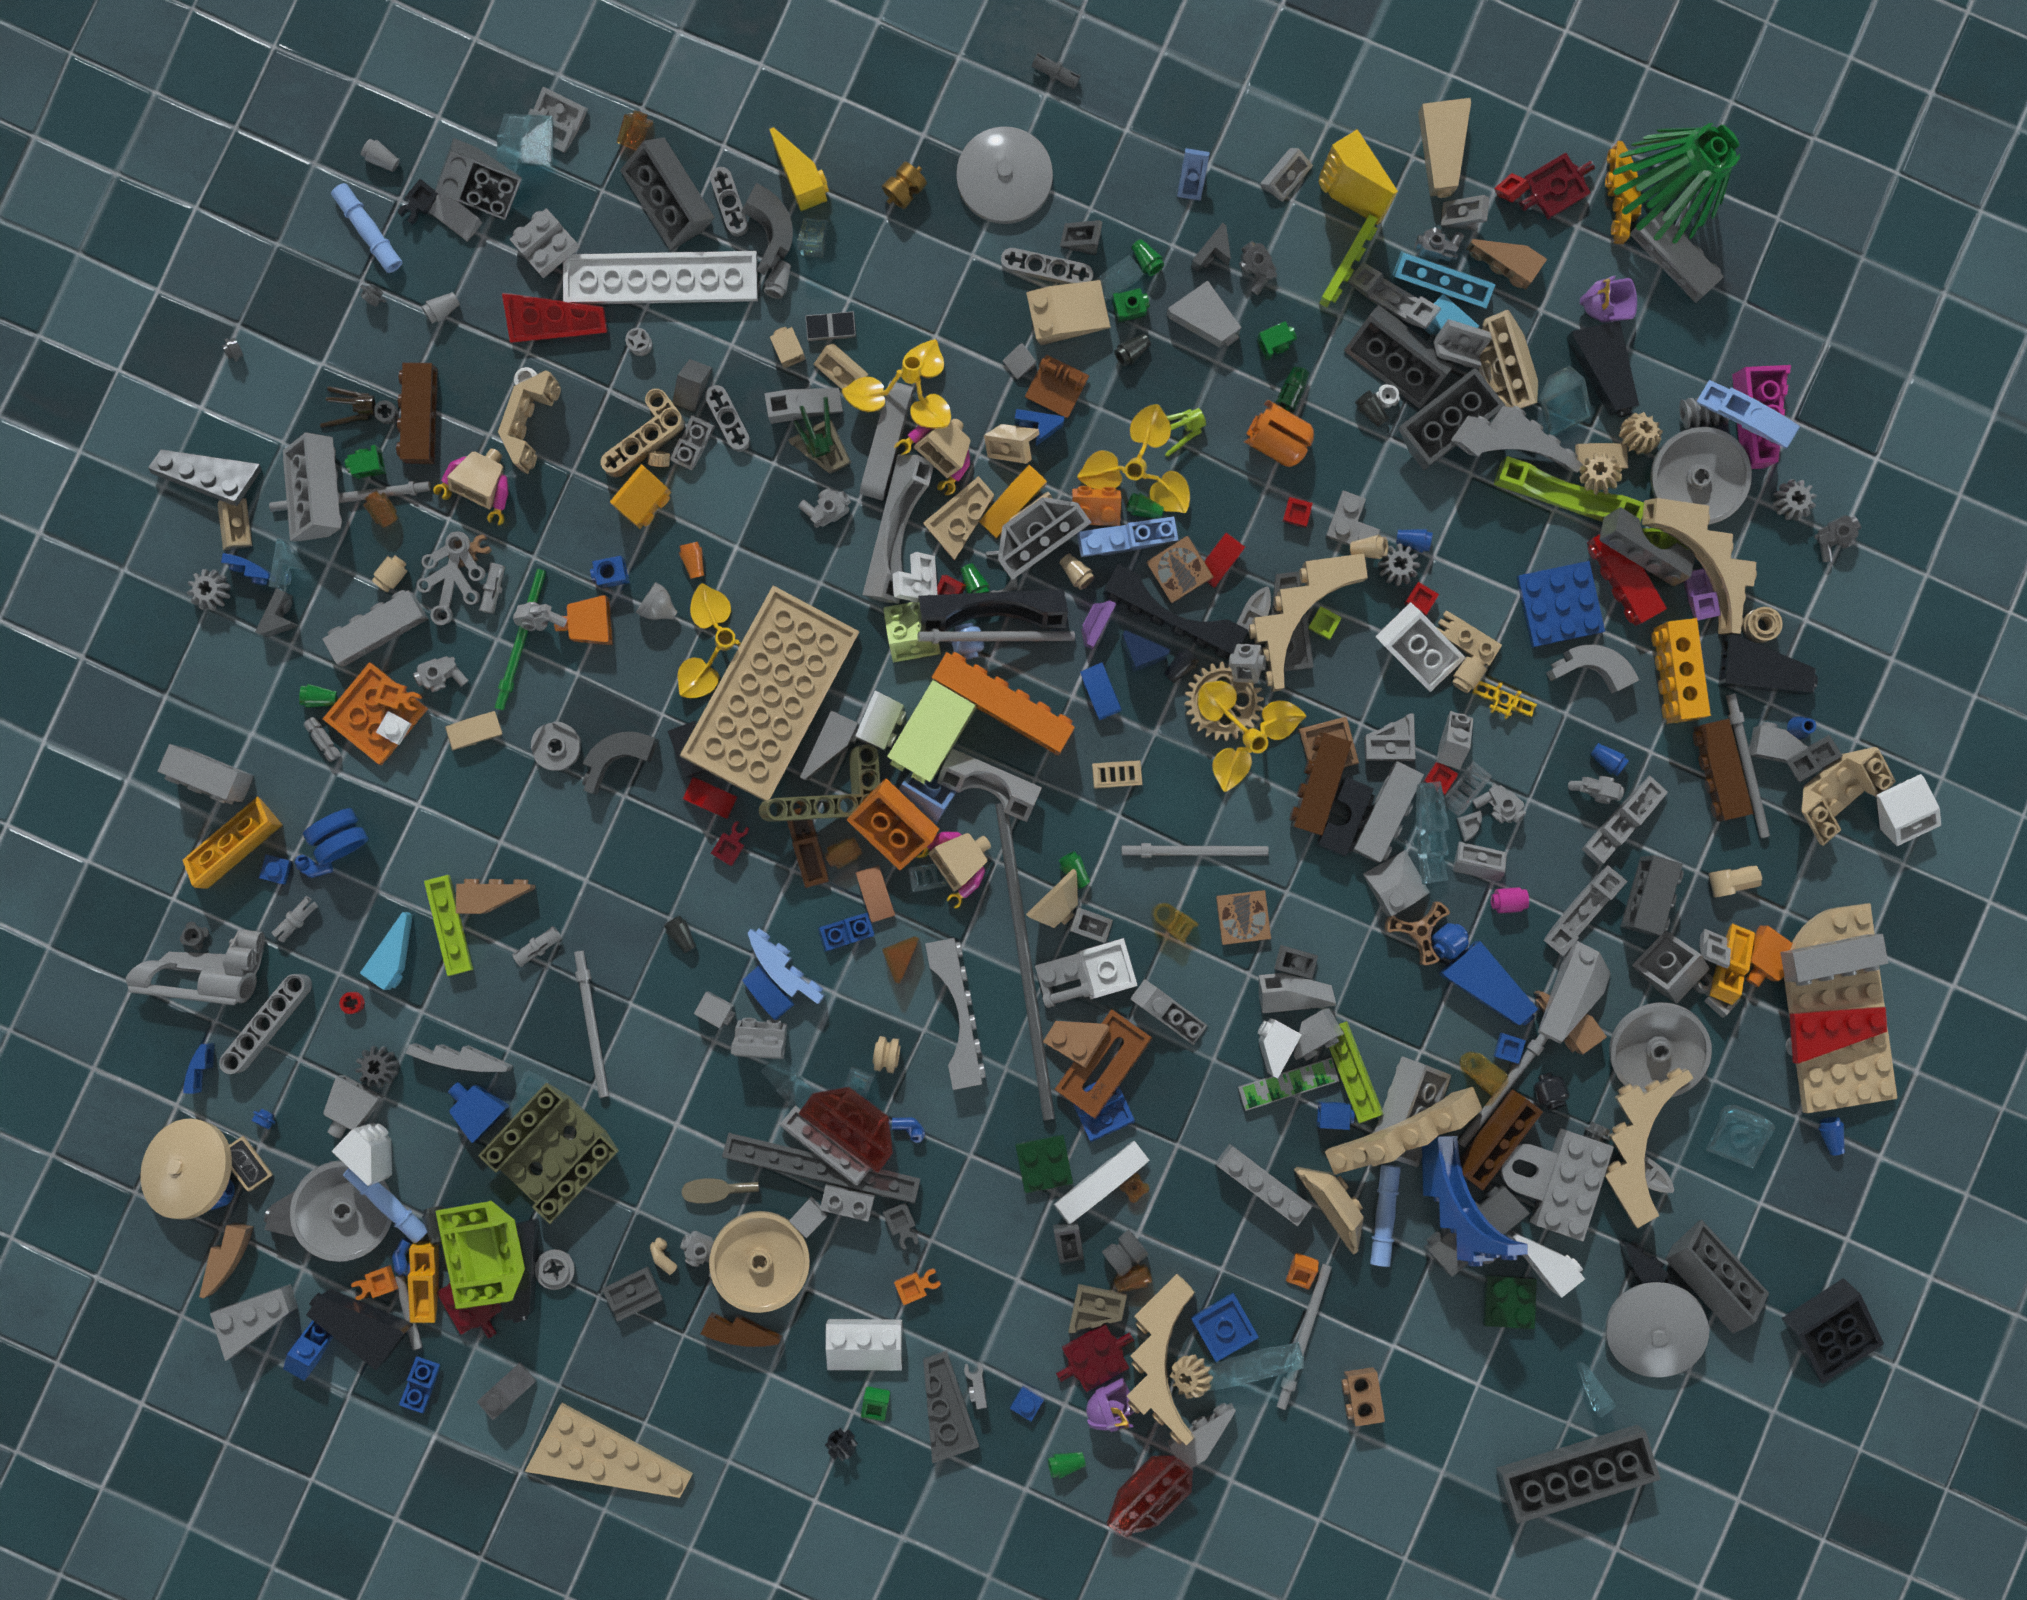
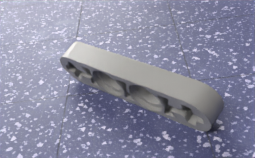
M1008 248L1001 255V265L1005 271L1060 284L1089 282L1093 280L1092 268L1084 263L1017 248ZM1011 255H1014L1015 260L1022 262V257H1026L1025 269L1021 268V263L1019 262L1008 265L1006 258L1008 259ZM1031 260H1039L1042 263V268L1039 271L1030 270L1028 264ZM1055 265H1062L1066 272L1063 276L1058 277L1052 273V268ZM1070 267L1073 268L1072 273L1080 274L1081 271H1086L1085 275L1089 277L1080 281L1079 276L1072 274L1071 279H1067Z

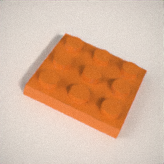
M369 662L324 716L323 720L377 764L382 765L398 746V744L376 733L387 712L390 711L412 724L406 733L407 735L428 708L415 697L410 700V704L418 708L417 711H410L403 704H401L400 710L374 702L381 678L392 682L395 681L373 663Z

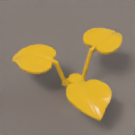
M936 339L914 347L905 355L902 369L897 370L896 376L886 390L883 391L882 383L873 377L858 378L847 387L842 388V394L849 404L861 411L874 412L885 406L884 396L889 394L899 378L902 377L908 384L916 383L917 395L920 401L914 402L910 409L911 418L916 424L924 428L948 427L951 421L949 405L941 396L937 394H929L925 398L922 396L920 376L933 378L941 374L944 369V359Z
M1158 404L1145 407L1131 422V439L1135 442L1143 443L1137 457L1132 458L1124 467L1118 466V459L1113 453L1104 450L1097 451L1087 459L1077 475V478L1082 483L1094 489H1102L1103 487L1117 488L1122 482V475L1120 473L1122 471L1130 480H1139L1140 478L1156 480L1157 482L1150 488V499L1163 506V511L1186 513L1190 503L1189 486L1181 474L1175 471H1167L1160 478L1159 476L1146 473L1147 464L1142 457L1147 445L1154 448L1161 447L1168 441L1171 435L1170 422Z
M703 583L698 586L692 597L690 614L693 622L699 628L707 629L712 625L717 630L715 636V645L717 647L707 664L702 659L694 657L685 660L679 667L677 676L679 695L684 698H699L711 693L718 684L719 674L710 666L713 664L719 651H727L733 645L739 647L741 644L739 640L735 639V634L731 629L722 628L717 624L723 623L729 618L731 612L729 600L721 592Z
M1224 681L1206 682L1201 686L1197 697V704L1201 714L1210 721H1218L1225 714L1244 732L1243 743L1246 747H1238L1236 751L1232 748H1225L1213 760L1212 769L1214 776L1224 792L1235 787L1249 772L1252 765V757L1249 753L1254 752L1258 754L1264 752L1268 747L1267 737L1273 740L1284 739L1306 718V714L1300 708L1283 700L1269 703L1262 710L1264 722L1260 724V732L1255 728L1247 729L1228 711L1235 705L1237 700V693L1233 686Z

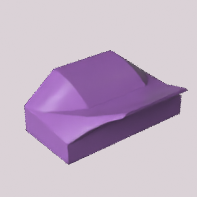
M1109 600L1104 603L1093 604L1082 625L1081 632L1084 646L1093 650L1116 603Z

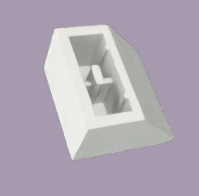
M1921 774L1877 794L1880 830L1896 846L1941 826L1940 808L1925 778Z

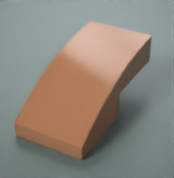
M880 866L856 872L871 922L894 916L895 912Z

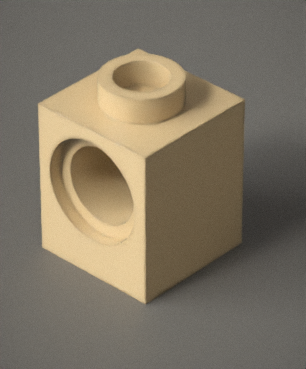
M787 327L780 328L773 333L774 335L770 336L784 369L806 360L792 327L788 329Z

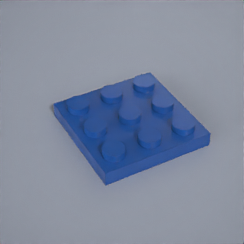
M1590 561L1516 577L1532 648L1605 632Z

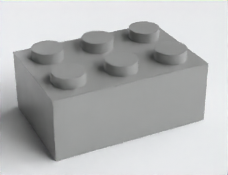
M169 744L157 771L165 774L164 779L167 781L188 786L187 789L200 794H211V799L232 805L234 801L243 803L254 778V775L189 748Z

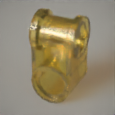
M1158 903L1151 910L1152 919L1183 944H1186V938L1193 928L1199 925L1192 918L1168 903ZM1161 907H1166L1169 910V917L1164 921H1161L1157 916V911Z
M1466 1052L1460 1058L1459 1064L1461 1069L1492 1096L1509 1077L1503 1070L1491 1063L1480 1053ZM1471 1059H1475L1476 1068L1472 1067Z

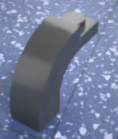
M756 183L741 212L759 222L767 234L768 246L756 270L765 275L769 268H775L779 258L783 260L787 255L792 243L793 227L789 213L781 200L770 190Z
M620 732L602 739L590 750L583 762L584 765L592 767L591 771H587L584 776L582 785L585 787L583 791L597 795L607 768L618 758L631 756L651 762L659 740L638 732Z

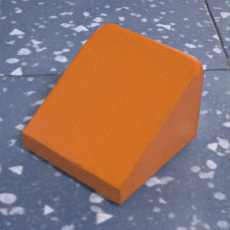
M1296 1253L1286 1281L1309 1290L1318 1272V1260Z

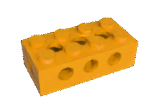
M1697 618L1669 621L1655 627L1654 632H1652L1653 646H1656L1657 650L1655 666L1660 671L1661 680L1658 682L1660 694H1663L1664 704L1662 705L1663 718L1666 719L1667 724L1695 721L1711 716Z

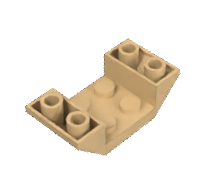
M548 371L539 373L514 386L498 430L512 462L525 474H528L529 470L534 468L537 460L536 451L526 441H523L527 430L525 426L527 418L531 417L535 405L533 401L552 406L554 400H558L561 392L559 382Z
M1872 747L1842 754V757L1830 763L1804 786L1802 813L1819 844L1822 846L1841 831L1835 816L1861 793L1866 791L1877 797V794L1887 790L1896 782L1879 748Z

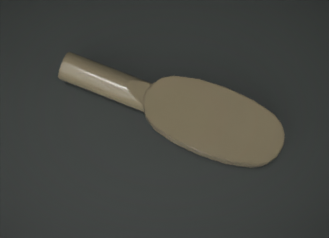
M715 1178L697 1179L687 1182L683 1186L682 1196L688 1202L712 1203L725 1199L728 1194L759 1192V1182L727 1184L724 1180Z

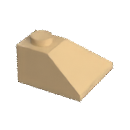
M1072 869L1026 915L1053 928L1060 922L1065 925L1074 916L1072 911L1078 905L1077 872Z

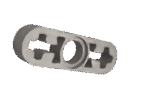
M717 167L711 172L710 180L727 230L733 236H742L748 230V221L746 215L741 212L743 207L733 177L727 168ZM723 174V177L726 178V190H723L721 183L717 181L719 180V175ZM727 196H733L736 199L735 205L731 208L723 205V200ZM736 213L738 221L743 222L740 224L741 228L736 229L735 226H732L734 221L731 214Z
M719 385L709 387L705 398L728 444L734 451H745L750 445V437L726 390ZM714 392H717L719 395L723 394L720 399L724 407L721 409L715 400L711 401L714 398ZM726 412L733 413L735 416L734 422L730 425H725L721 422V417ZM736 428L740 437L745 436L742 440V445L738 443L733 444L735 437L730 430Z

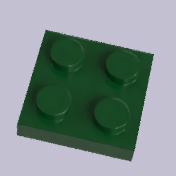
M1064 1134L1015 1144L1025 1193L1073 1184Z
M1485 1275L1483 1325L1489 1327L1535 1329L1537 1279Z

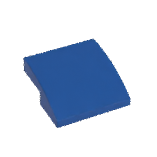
M1096 1082L1084 1087L1083 1090L1089 1092ZM1119 1086L1096 1119L1073 1103L1090 1142L1135 1122Z

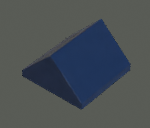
M1126 630L1121 638V644L1133 672L1164 661L1170 652V649Z

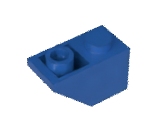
M312 1320L287 1353L283 1369L305 1381L320 1361L333 1336Z

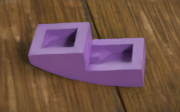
M1704 568L1692 570L1691 578L1685 580L1684 585L1694 618L1702 620L1720 616L1717 592L1713 591L1710 579Z

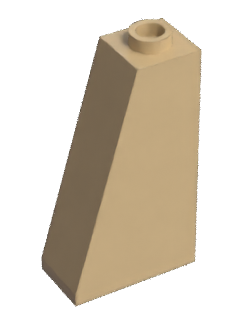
M1470 98L1422 104L1418 112L1430 196H1437L1438 198L1449 197L1459 185L1471 106Z

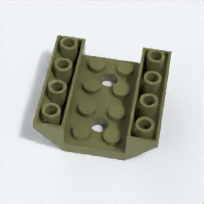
M545 1083L478 1156L495 1173L501 1170L535 1202L532 1208L551 1224L619 1150L607 1131L570 1096L549 1083ZM566 1126H573L576 1129L577 1134L574 1139H567L564 1136ZM533 1162H539L542 1165L543 1171L541 1175L532 1173L531 1164Z

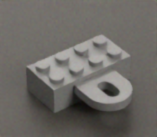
M1559 1128L1552 1151L1531 1144H1518L1501 1166L1500 1174L1504 1183L1510 1189L1536 1199L1529 1222L1584 1241L1614 1146ZM1520 1159L1533 1163L1537 1169L1536 1174L1533 1177H1525L1515 1173L1512 1169L1514 1161Z

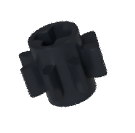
M841 1428L833 1431L828 1436V1442L825 1444L829 1450L828 1454L834 1460L837 1457L842 1461L850 1458L855 1452V1446L858 1445L854 1439L855 1435L849 1429L846 1432Z

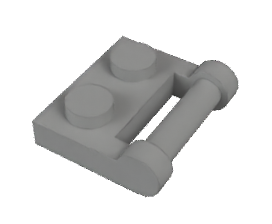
M1083 952L1035 966L1043 992V1002L1047 1008L1054 1007L1056 1003L1080 996L1090 997L1094 995ZM1077 979L1081 981V986L1053 993L1052 986Z

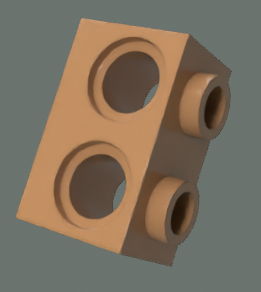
M1373 1367L1345 1371V1379L1341 1380L1343 1394H1348L1349 1404H1345L1347 1419H1351L1355 1426L1385 1422L1377 1371ZM1357 1380H1366V1385L1363 1389H1354V1384ZM1363 1404H1368L1370 1406L1369 1412L1365 1415L1358 1414L1359 1407Z

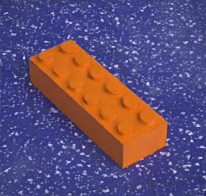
M946 652L931 677L932 680L973 703L980 711L1052 753L1060 755L1075 726L1071 725L1073 721L1062 714L1057 717L1051 713V708L1040 701L1037 704L1030 701V696L1022 690L1017 689L1014 692L1008 688L1009 683L997 676L995 679L987 676L988 671L975 664L972 667L966 664V658L956 652H953L951 655Z

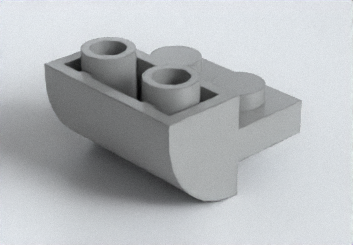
M755 1018L738 1020L735 1027V1038L731 1045V1054L743 1057L784 1059L787 1023H781L780 1020L774 1019L767 1020L766 1022H758Z

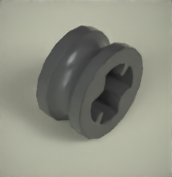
M383 400L375 405L374 415L380 422L392 424L397 420L399 412L393 403ZM384 407L392 411L391 415L388 414L389 417L387 418L381 414L382 410L385 411Z

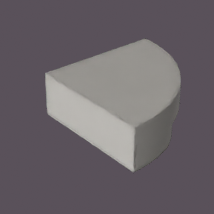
M1481 811L1456 818L1463 842L1473 838L1479 830L1482 822Z

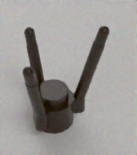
M328 386V391L351 396L353 399L326 397L325 400L327 402L352 404L353 412H358V415L321 423L320 427L325 428L357 420H369V415H374L375 397L369 393H358Z

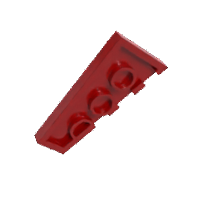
M502 293L510 343L606 333L608 331L604 307Z
M1881 1006L1789 1013L1793 1063L1796 1064L1888 1032L1886 1007Z

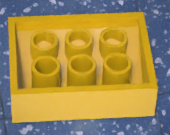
M1357 129L1331 146L1319 175L1321 189L1325 193L1328 192L1331 198L1366 219L1371 214L1378 218L1377 225L1382 223L1398 190Z

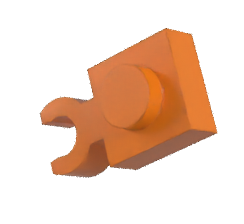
M381 678L374 702L400 710L401 704H403L406 709L417 711L418 708L411 706L410 700L414 697L422 699V696L415 692L405 694L406 686Z
M391 1265L366 1274V1280H358L351 1284L352 1288L356 1286L362 1288V1294L356 1296V1300L367 1298L370 1293L373 1299L399 1289Z
M934 1268L927 1270L921 1278L918 1272H914L894 1281L903 1305L927 1296L925 1288L936 1289L941 1285L940 1281L932 1283L928 1279L930 1275L936 1273Z

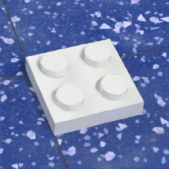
M1124 938L1076 952H1083L1094 990V995L1090 996V999L1138 986Z

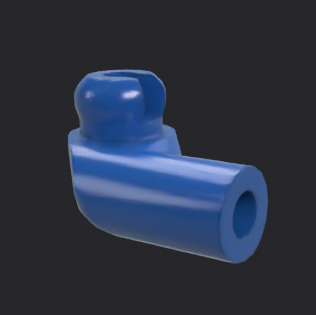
M299 855L295 859L297 869L310 878L333 872L331 863L319 865L306 855Z
M892 1118V1130H905L915 1143H920L924 1139V1128L915 1118Z
M407 1238L401 1239L392 1255L394 1271L399 1276H408L410 1273V1263H407L406 1255L413 1242Z

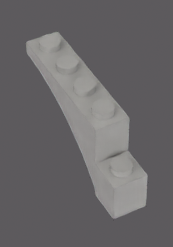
M1503 406L1491 423L1482 416H1478V418L1468 416L1451 439L1452 442L1467 454L1478 457L1482 452L1521 449L1542 455L1567 471L1578 473L1580 467L1583 466L1577 460L1578 455L1570 449L1562 448L1559 439L1551 434L1546 435L1542 431L1543 426L1534 420L1529 421L1524 417L1526 413L1517 406H1513V408Z

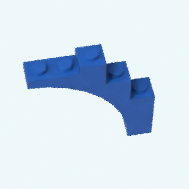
M1438 1135L1428 1145L1422 1146L1423 1196H1432L1434 1201H1439L1440 1228H1449L1450 1233L1457 1234V1260L1468 1261V1266H1483V1261H1494V1258H1500V1255L1502 1260H1517V1255H1527L1528 1244L1514 1241L1501 1234L1487 1221L1478 1209L1463 1176L1457 1136Z

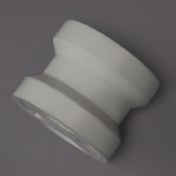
M633 328L627 333L626 345L634 355L645 356L651 351L653 343L649 334L644 329Z

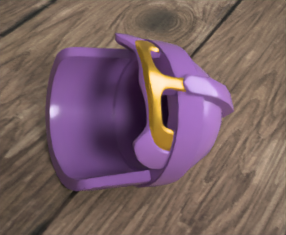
M1611 276L1596 281L1586 294L1580 298V304L1584 306L1586 313L1591 318L1601 323L1633 319L1637 311V294L1632 279L1613 280L1616 277Z
M1123 1378L1106 1387L1097 1389L1096 1393L1088 1401L1086 1413L1090 1428L1114 1432L1134 1427L1132 1424H1129V1420L1126 1418L1135 1413V1411L1128 1405L1130 1400L1127 1395L1130 1391Z

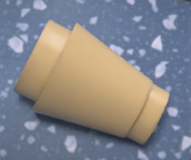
M1380 535L1352 541L1350 552L1351 555L1364 554L1368 558L1381 559L1382 556H1387L1388 541L1386 537H1381Z
M1070 553L1061 559L1060 565L1074 587L1082 590L1093 581L1094 575L1092 570Z

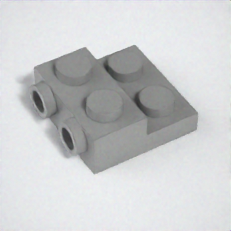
M547 208L543 212L538 211L534 213L531 222L525 227L516 228L513 232V237L510 238L513 245L542 278L547 276L580 248L577 242Z

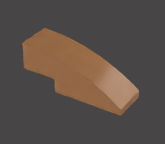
M235 1222L226 1225L222 1245H217L210 1249L200 1298H206L214 1294L233 1273L248 1246L253 1226Z

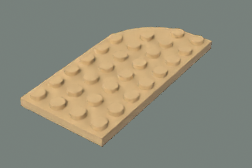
M1864 903L1831 908L1817 914L1797 933L1790 950L1866 934H1875L1871 904ZM1863 969L1856 970L1857 974L1852 976L1836 974L1834 975L1835 979L1828 981H1819L1818 978L1812 979V984L1796 986V982L1785 981L1789 1013L1885 1007L1880 969L1864 972ZM1888 1032L1796 1064L1803 1113L1897 1099Z

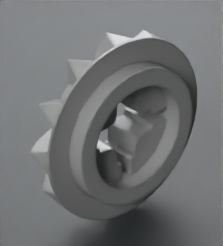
M561 1249L546 1251L536 1262V1278L545 1288L552 1290L561 1289L571 1282L575 1274V1263L570 1255L561 1251ZM552 1262H555L556 1266H564L558 1272V1277L554 1272L546 1273L552 1267Z

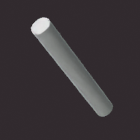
M400 1275L395 1277L399 1288L397 1291L404 1319L410 1322L408 1289L405 1277ZM412 1323L413 1326L408 1334L412 1350L422 1348L417 1324Z

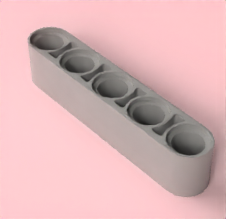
M896 382L889 394L885 396V406L882 408L860 487V495L884 500L899 448V446L894 448V445L901 440L914 393V387Z
M292 974L282 981L221 1056L219 1066L224 1073H240L250 1066L310 992L312 981L309 976L305 974ZM296 979H299L302 984L298 992L293 987ZM280 998H283L286 1003L283 1011L277 1005ZM265 1017L270 1021V1027L267 1030L262 1027V1020ZM248 1037L254 1040L252 1049H249L246 1045ZM233 1056H235L238 1059V1066L236 1069L233 1068L230 1063L231 1058Z

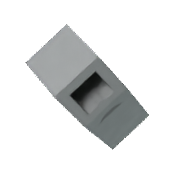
M839 388L789 389L764 393L768 418L771 424L803 419L800 406H804L808 418L823 416L824 397L828 398L829 414L843 412Z
M1286 973L1259 975V999L1262 1013L1336 1006L1332 985Z
M1145 979L1130 998L1192 1045L1195 1044L1208 1026Z
M1223 1403L1213 1410L1214 1413L1206 1418L1201 1416L1192 1422L1193 1426L1189 1427V1430L1195 1438L1187 1446L1183 1442L1179 1445L1172 1437L1168 1440L1169 1446L1184 1472L1207 1459L1236 1412L1232 1403L1228 1405Z

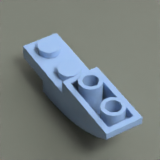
M1711 380L1708 381L1697 400L1698 405L1742 425V428L1786 449L1800 428L1799 425L1763 403L1733 388L1728 389Z
M1167 517L1131 522L1122 526L1079 531L1077 538L1081 557L1118 554L1178 541L1175 518Z
M760 928L757 931L754 929L749 930L750 943L758 960L778 986L791 997H794L798 991H801L819 1004L825 997L822 993L823 988L813 980L810 983L802 978L804 974L793 965L790 968L787 967L792 959L788 955L790 951L780 943L775 946L768 941L770 936Z

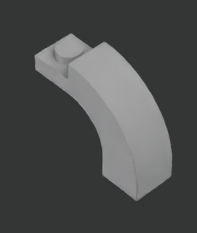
M1582 645L1572 648L1563 653L1567 662L1563 658L1551 664L1553 669L1546 672L1550 681L1576 668L1592 669L1602 676L1611 694L1639 681L1633 667L1622 655L1600 645Z

